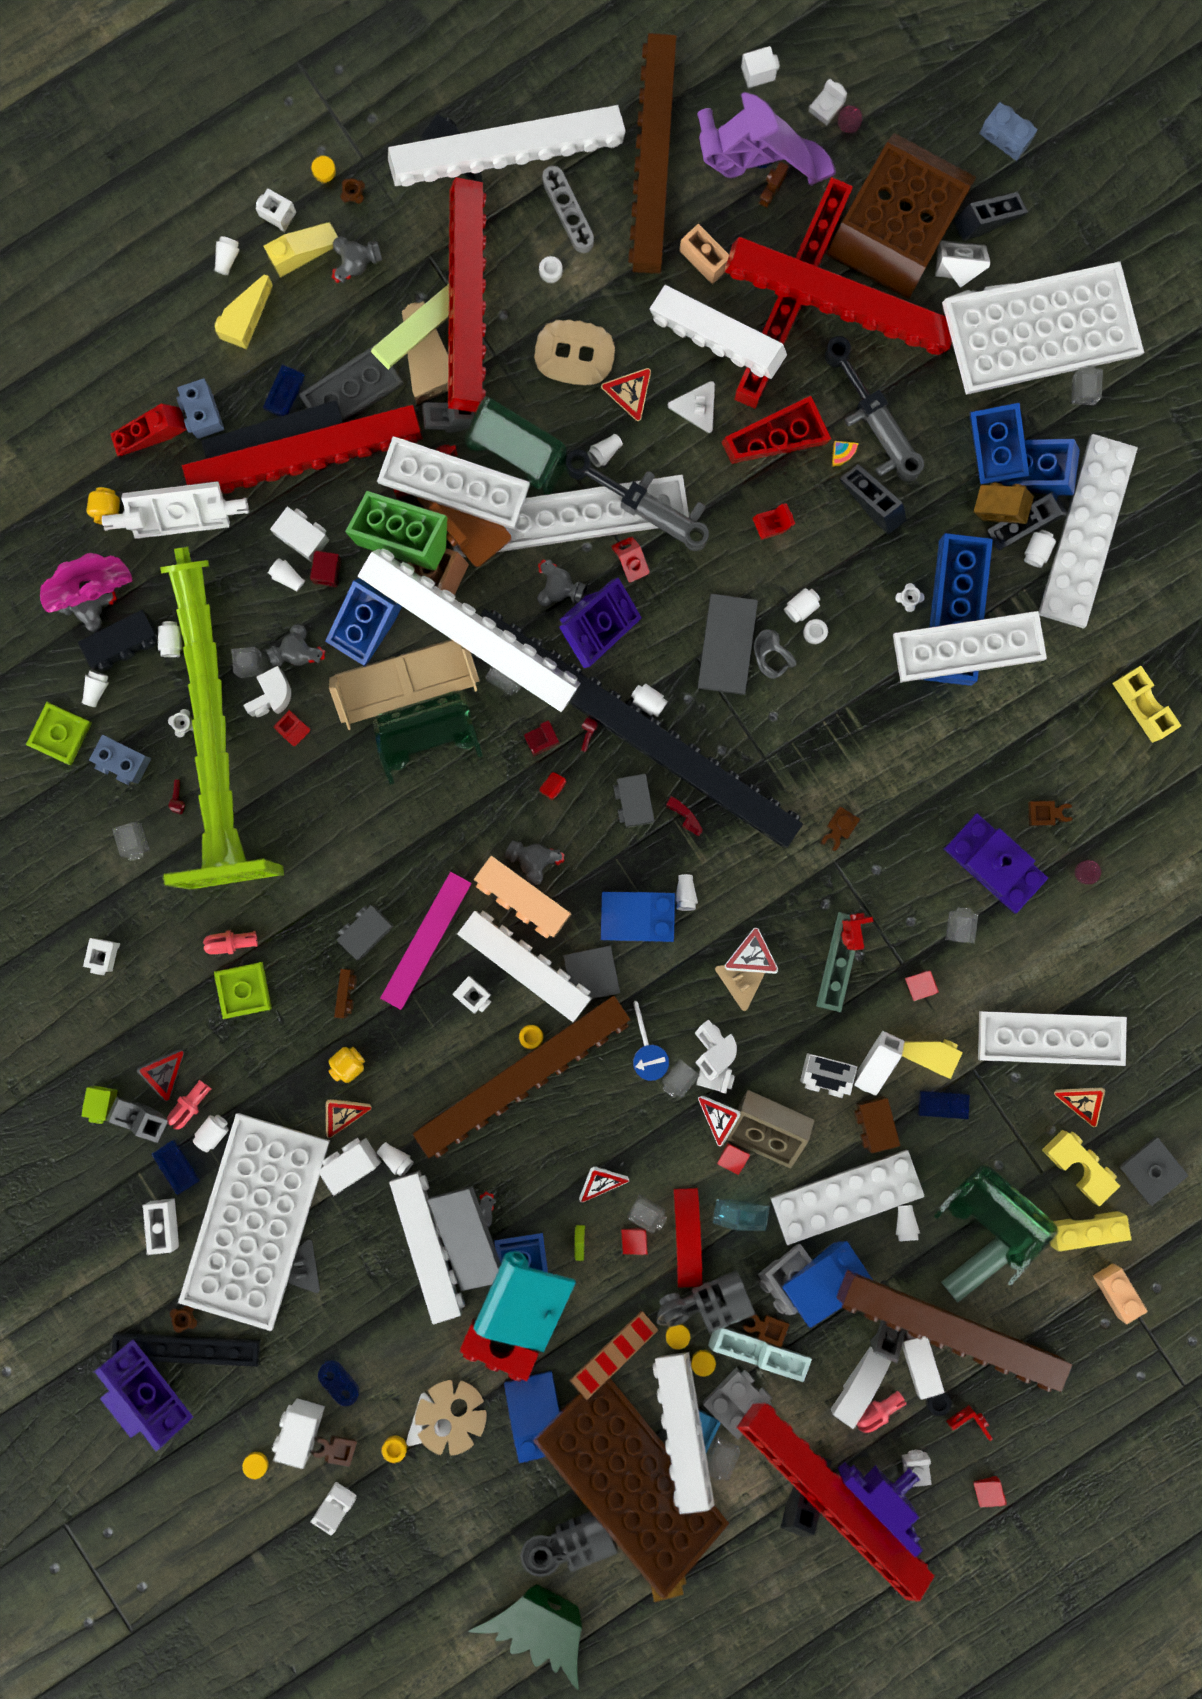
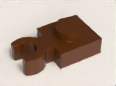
M780 162L776 169L772 168L766 178L768 185L760 196V205L765 208L769 206L773 196L776 195L786 178L788 165Z
M1055 801L1028 802L1029 826L1056 825L1055 819H1058L1060 822L1072 821V817H1064L1062 814L1063 809L1072 808V805L1062 804L1055 808Z
M839 806L826 826L832 831L822 838L821 844L824 845L828 839H832L834 846L831 850L836 851L840 846V837L847 840L860 819Z
M756 1313L750 1317L755 1320L753 1325L743 1324V1328L747 1332L759 1331L758 1339L778 1347H782L790 1325L789 1322L765 1314L764 1319L761 1320Z
M331 1435L330 1442H328L321 1436L314 1437L317 1443H321L319 1450L310 1451L314 1457L322 1458L325 1456L324 1460L327 1463L350 1467L357 1444L354 1439Z

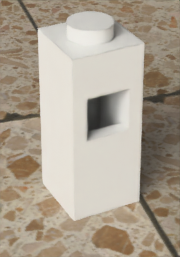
M882 1031L857 1070L854 1086L876 1096L900 1060L905 1041Z
M907 1330L902 1348L916 1394L922 1400L945 1393L928 1338L922 1337V1340L910 1336Z

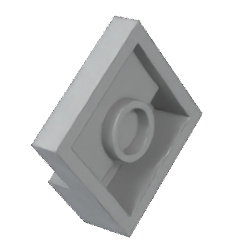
M796 1244L780 1259L774 1260L758 1274L761 1279L759 1282L761 1288L766 1293L772 1294L775 1298L773 1304L781 1314L794 1315L798 1312L782 1288V1285L812 1261L801 1244Z
M736 1367L702 1403L738 1440L743 1434L736 1427L751 1405L757 1403H767L772 1407L773 1405L770 1401L772 1399L771 1395L763 1387L759 1390L753 1384L754 1378L746 1370L741 1372Z

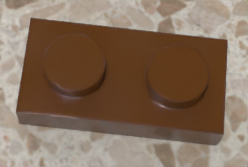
M340 970L334 1014L336 1018H347L348 1014L352 1013L353 999H350L351 989L355 990L357 976L353 975L354 970Z

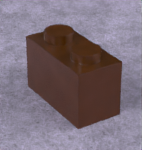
M882 1096L856 1103L857 1110H854L857 1124L862 1125L863 1133L860 1134L863 1147L868 1148V1151L871 1153L899 1147L900 1142L888 1098Z

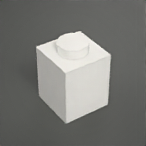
M771 46L743 54L741 67L748 88L775 80L776 72L779 69V61L777 55H773Z

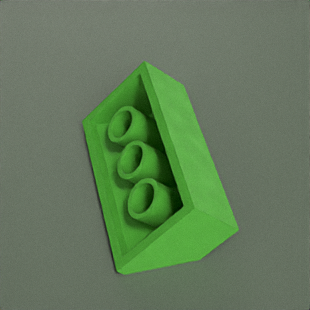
M366 491L345 532L357 546L372 551L386 549L394 555V558L435 571L446 551L447 516Z

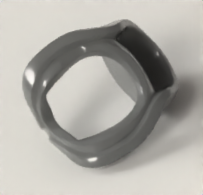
M766 629L761 631L756 637L754 651L762 673L774 679L781 676L788 667L793 668L796 666L797 661L787 649L779 645V634L775 630ZM770 651L779 652L787 661L778 672L769 667L765 661V657Z

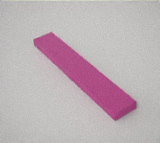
M452 872L449 873L380 999L400 1010L403 1009L472 883Z

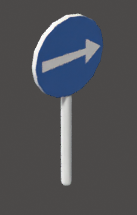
M634 1001L633 1004L644 1046L635 1053L633 1066L636 1073L642 1079L648 1081L657 1080L667 1072L669 1058L661 1047L649 1045L639 1004L637 1001Z

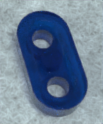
M331 1360L325 1362L320 1367L318 1380L334 1400L341 1406L354 1404L359 1396V1386L341 1364ZM326 1372H332L334 1378H327ZM347 1390L350 1393V1397H343L342 1391Z

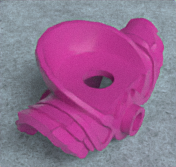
M87 553L81 558L70 562H63L58 566L54 575L41 586L40 601L48 613L65 609L68 606L74 607L85 601L96 600L105 593L113 592L116 587L120 588L122 585L132 582V575L118 557L111 555L103 557L98 554ZM89 581L81 589L79 588L82 582Z

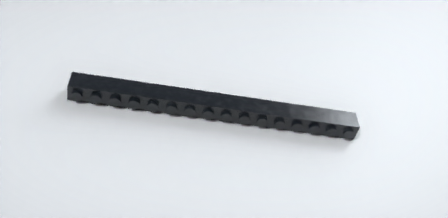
M484 609L480 614L482 618H490L496 623L497 628L502 631L511 632L516 636L518 642L523 645L528 644L537 651L536 654L542 658L547 657L557 664V668L563 672L568 671L577 677V681L581 684L569 701V704L782 848H788L803 826V823L799 821L801 819L799 815L791 810L786 812L781 809V804L774 798L769 796L766 799L760 795L761 790L751 783L746 785L741 782V777L734 771L729 770L726 772L720 768L721 763L713 757L709 756L707 759L700 754L701 750L692 743L686 745L680 741L682 737L673 730L667 732L660 727L661 723L652 716L646 718L640 714L642 710L632 703L627 705L622 702V697L611 689L608 692L601 687L602 683L596 678L590 676L588 679L582 675V669L573 663L568 665L563 662V657L556 651L551 649L548 652L542 648L543 643L535 637L527 638L522 634L523 630L514 623L508 625L502 621L504 617L492 609L489 612Z

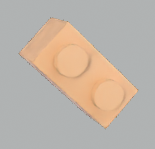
M697 224L681 239L680 252L713 284L725 273L729 254Z
M1113 1263L1093 1275L1117 1318L1125 1324L1148 1312L1122 1268Z

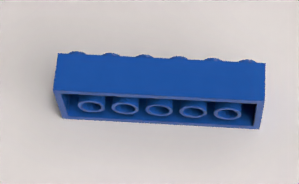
M947 533L941 537L938 546L930 628L984 620L993 539ZM978 671L924 680L971 686L978 680Z

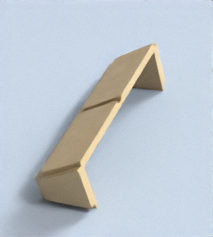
M450 639L401 654V656H394L335 674L333 677H329V690L341 723L346 722L348 730H351V723L473 686L476 692V682H479V677L472 653Z

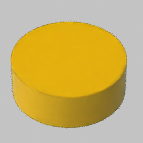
M320 156L313 161L311 169L318 181L329 182L335 177L336 167L331 158Z
M536 1025L525 1026L519 1034L520 1043L527 1049L539 1047L544 1038L542 1030Z
M684 1324L667 1328L666 1341L668 1345L673 1349L679 1350L689 1344L690 1333Z
M699 1350L693 1354L691 1366L697 1375L705 1377L713 1373L716 1361L711 1352Z
M397 1435L388 1437L382 1446L383 1457L391 1463L401 1461L407 1452L406 1441Z
M252 1452L245 1458L242 1469L248 1478L259 1479L266 1473L269 1462L263 1453Z

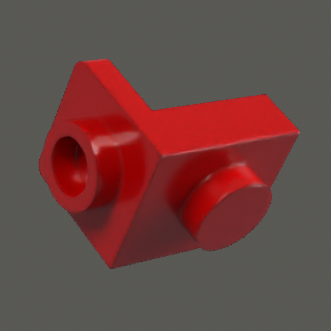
M787 503L781 504L774 510L757 514L752 518L761 540L783 534L795 525L793 515Z
M864 913L851 914L850 919L842 920L844 929L842 941L847 949H864L860 924L873 922V917L865 916Z

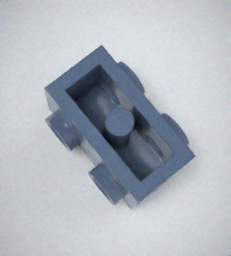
M999 102L986 119L979 134L1017 161L1031 143L1038 129L1029 120L1017 115L1011 107Z
M204 378L177 387L180 395L176 397L181 411L185 410L187 418L184 419L189 433L193 432L197 439L224 430L211 388Z
M102 735L89 761L96 764L94 767L96 770L107 775L111 771L117 774L116 779L129 785L130 782L139 784L151 758Z

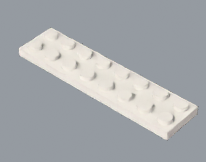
M1094 434L1089 437L1075 485L1074 495L1071 499L1040 606V616L1080 628L1087 626L1138 447Z

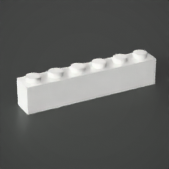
M666 285L650 307V311L654 316L653 320L659 326L664 328L668 326L681 337L686 335L692 338V341L698 346H707L720 357L725 355L731 358L734 364L739 367L746 366L759 377L766 376L772 379L787 356L782 343Z
M484 910L481 913L474 911L458 932V935L569 1020L575 1022L592 999L588 995L590 991L580 983L577 986L569 981L571 976L562 969L556 971L550 967L552 962L542 954L538 957L531 952L532 947L522 939L519 942L511 937L513 932L503 925L499 928L492 923L494 918Z
M419 1170L394 1178L389 1183L432 1324L461 1316L465 1302L462 1293H457L455 1284L458 1281L454 1270H450L448 1263L450 1259L445 1246L442 1244L441 1234L428 1202L429 1198L426 1190L429 1189L426 1175L422 1176Z
M689 1352L660 1356L655 1359L653 1372L655 1378H658L660 1388L657 1390L659 1403H662L663 1406L662 1426L667 1430L668 1439H666L665 1445L667 1454L671 1455L670 1476L672 1481L675 1480L676 1486L674 1502L676 1507L679 1506L680 1514L707 1511L714 1506L690 1355Z

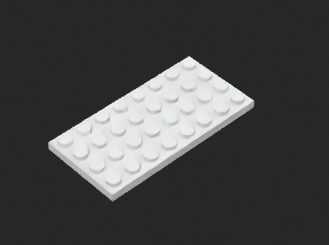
M1121 262L947 298L942 302L966 395L1133 358L1144 353Z
M240 1113L235 1115L178 1303L269 1331L274 1329L320 1177L317 1170L323 1167L321 1162L325 1160L330 1140Z

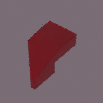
M671 796L666 807L686 818L681 827L700 836L703 830L696 817L684 804Z

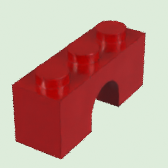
M472 1319L459 1351L463 1353V1357L472 1362L479 1360L486 1363L485 1366L492 1371L498 1372L502 1370L508 1373V1377L515 1381H527L539 1351L514 1345L508 1352H498L493 1348L491 1339L481 1337L475 1332L474 1324L476 1320Z

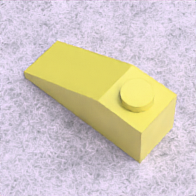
M330 222L284 234L264 245V248L278 275L282 277L333 249V241L338 236Z
M264 274L224 309L222 316H218L215 323V331L221 340L247 349L273 287L269 276Z
M944 1039L943 1043L939 1041H905L902 1057L951 1079L963 1052L956 1049L957 1044Z

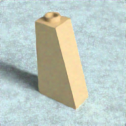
M424 301L421 303H411L405 310H402L403 322L425 304ZM435 329L408 352L412 390L417 404L448 391V354Z

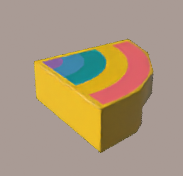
M835 441L832 466H841L849 461L856 453L858 443Z

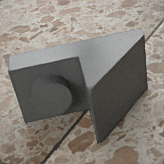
M881 1320L878 1333L870 1341L873 1352L897 1363L906 1329L894 1330L886 1325V1321Z

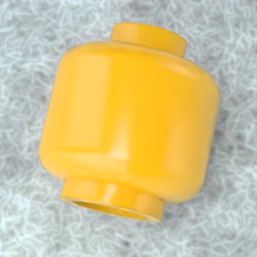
M98 487L96 491L89 493L87 514L94 518L95 523L103 525L102 515L119 514L120 498L115 495L116 492L114 490Z
M343 1047L329 1059L331 1069L328 1072L336 1082L341 1079L345 1083H350L364 1071L363 1063L365 1060L354 1047L351 1049Z

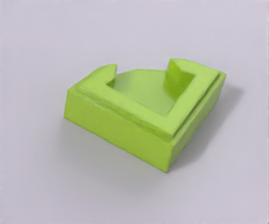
M576 1225L575 1261H584L585 1225Z

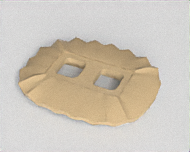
M556 320L553 323L546 324L544 329L538 334L534 358L538 369L548 378L576 385H593L603 381L610 373L614 361L615 346L611 335L602 327H596L591 323H584L582 321ZM558 343H565L571 346L567 358L556 356ZM581 347H588L594 350L592 361L579 360Z

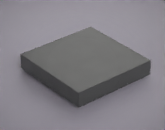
M611 946L563 955L567 974L571 976L569 981L575 986L580 983L590 991L588 995L592 999L620 993Z

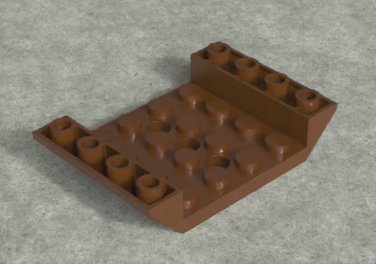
M894 133L885 144L842 221L827 255L909 299L976 177ZM880 191H887L891 198L882 200L878 193ZM907 202L911 205L912 209L905 212L900 209L899 204ZM928 213L931 215L932 221L925 223L921 220L920 215Z

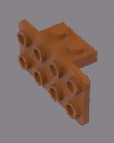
M417 497L425 509L447 516V541L453 547L457 545L475 567L482 566L512 539L511 534L502 525Z

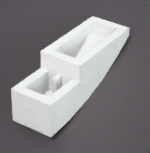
M870 1346L843 1385L844 1390L830 1409L832 1414L854 1429L879 1388L891 1361L875 1354Z

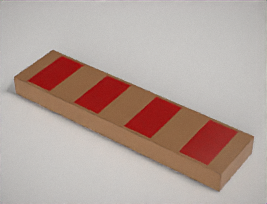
M640 1311L570 1381L582 1396L588 1399L658 1329L644 1312Z

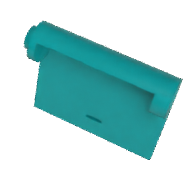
M518 1251L508 1252L504 1256L477 1317L474 1330L478 1335L487 1339L544 1352L576 1281L575 1279L529 1268L528 1261L522 1253Z

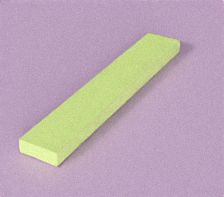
M449 284L372 348L371 352L387 369L392 367L449 318Z

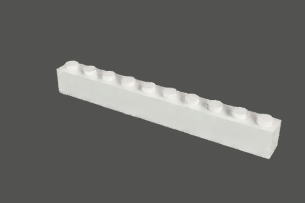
M614 105L388 147V162L395 186H410L416 182H432L447 176L454 178L463 173H479L490 168L501 169L516 163L523 165L532 160H548L559 155L570 156L580 151L591 152L601 147L613 148L622 144L625 128L619 107Z
M377 549L371 552L358 575L359 578L560 712L565 709L581 684L577 681V677L568 671L563 672L556 667L557 664L547 657L542 658L536 654L537 651L532 646L521 644L516 640L514 634L506 630H500L496 627V623L488 617L482 618L475 613L476 610L466 603L461 604L455 600L454 594L447 590H440L434 586L435 582L433 580L416 574L414 572L415 569L409 564L398 562L390 551Z

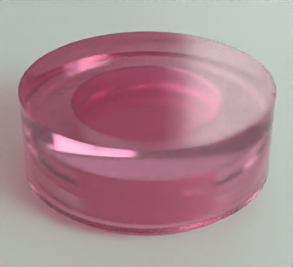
M855 106L844 107L838 117V125L845 132L856 131L862 122V113Z
M1091 860L1082 861L1075 868L1076 879L1085 885L1097 882L1101 876L1099 865Z

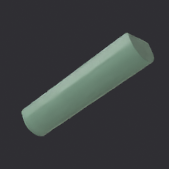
M838 912L816 1004L817 1007L837 1012L842 1011L856 951L847 949L842 941V932L844 931L842 920L850 919V915Z
M1015 1222L941 1281V1283L958 1303L1028 1247L1033 1240L1018 1222Z

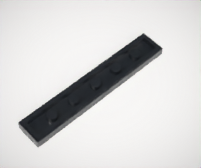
M335 400L201 441L206 459L344 422L339 403Z
M114 1333L112 1339L111 1357L131 1340H134L146 1357L153 1362L258 1367L260 1361L261 1340Z

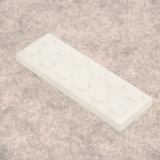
M394 436L377 480L378 484L434 503L436 502L437 504L511 529H515L530 486L528 481Z
M1039 611L893 634L901 682L1038 662L1047 659Z
M979 1011L978 1060L1126 1066L1127 1017Z
M906 1149L770 1197L786 1244L790 1245L925 1196L909 1151Z

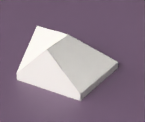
M942 240L938 245L935 276L954 278L960 288L990 266L986 245Z

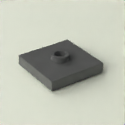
M1158 1137L1151 1139L1118 1166L1150 1206L1154 1205L1189 1176Z

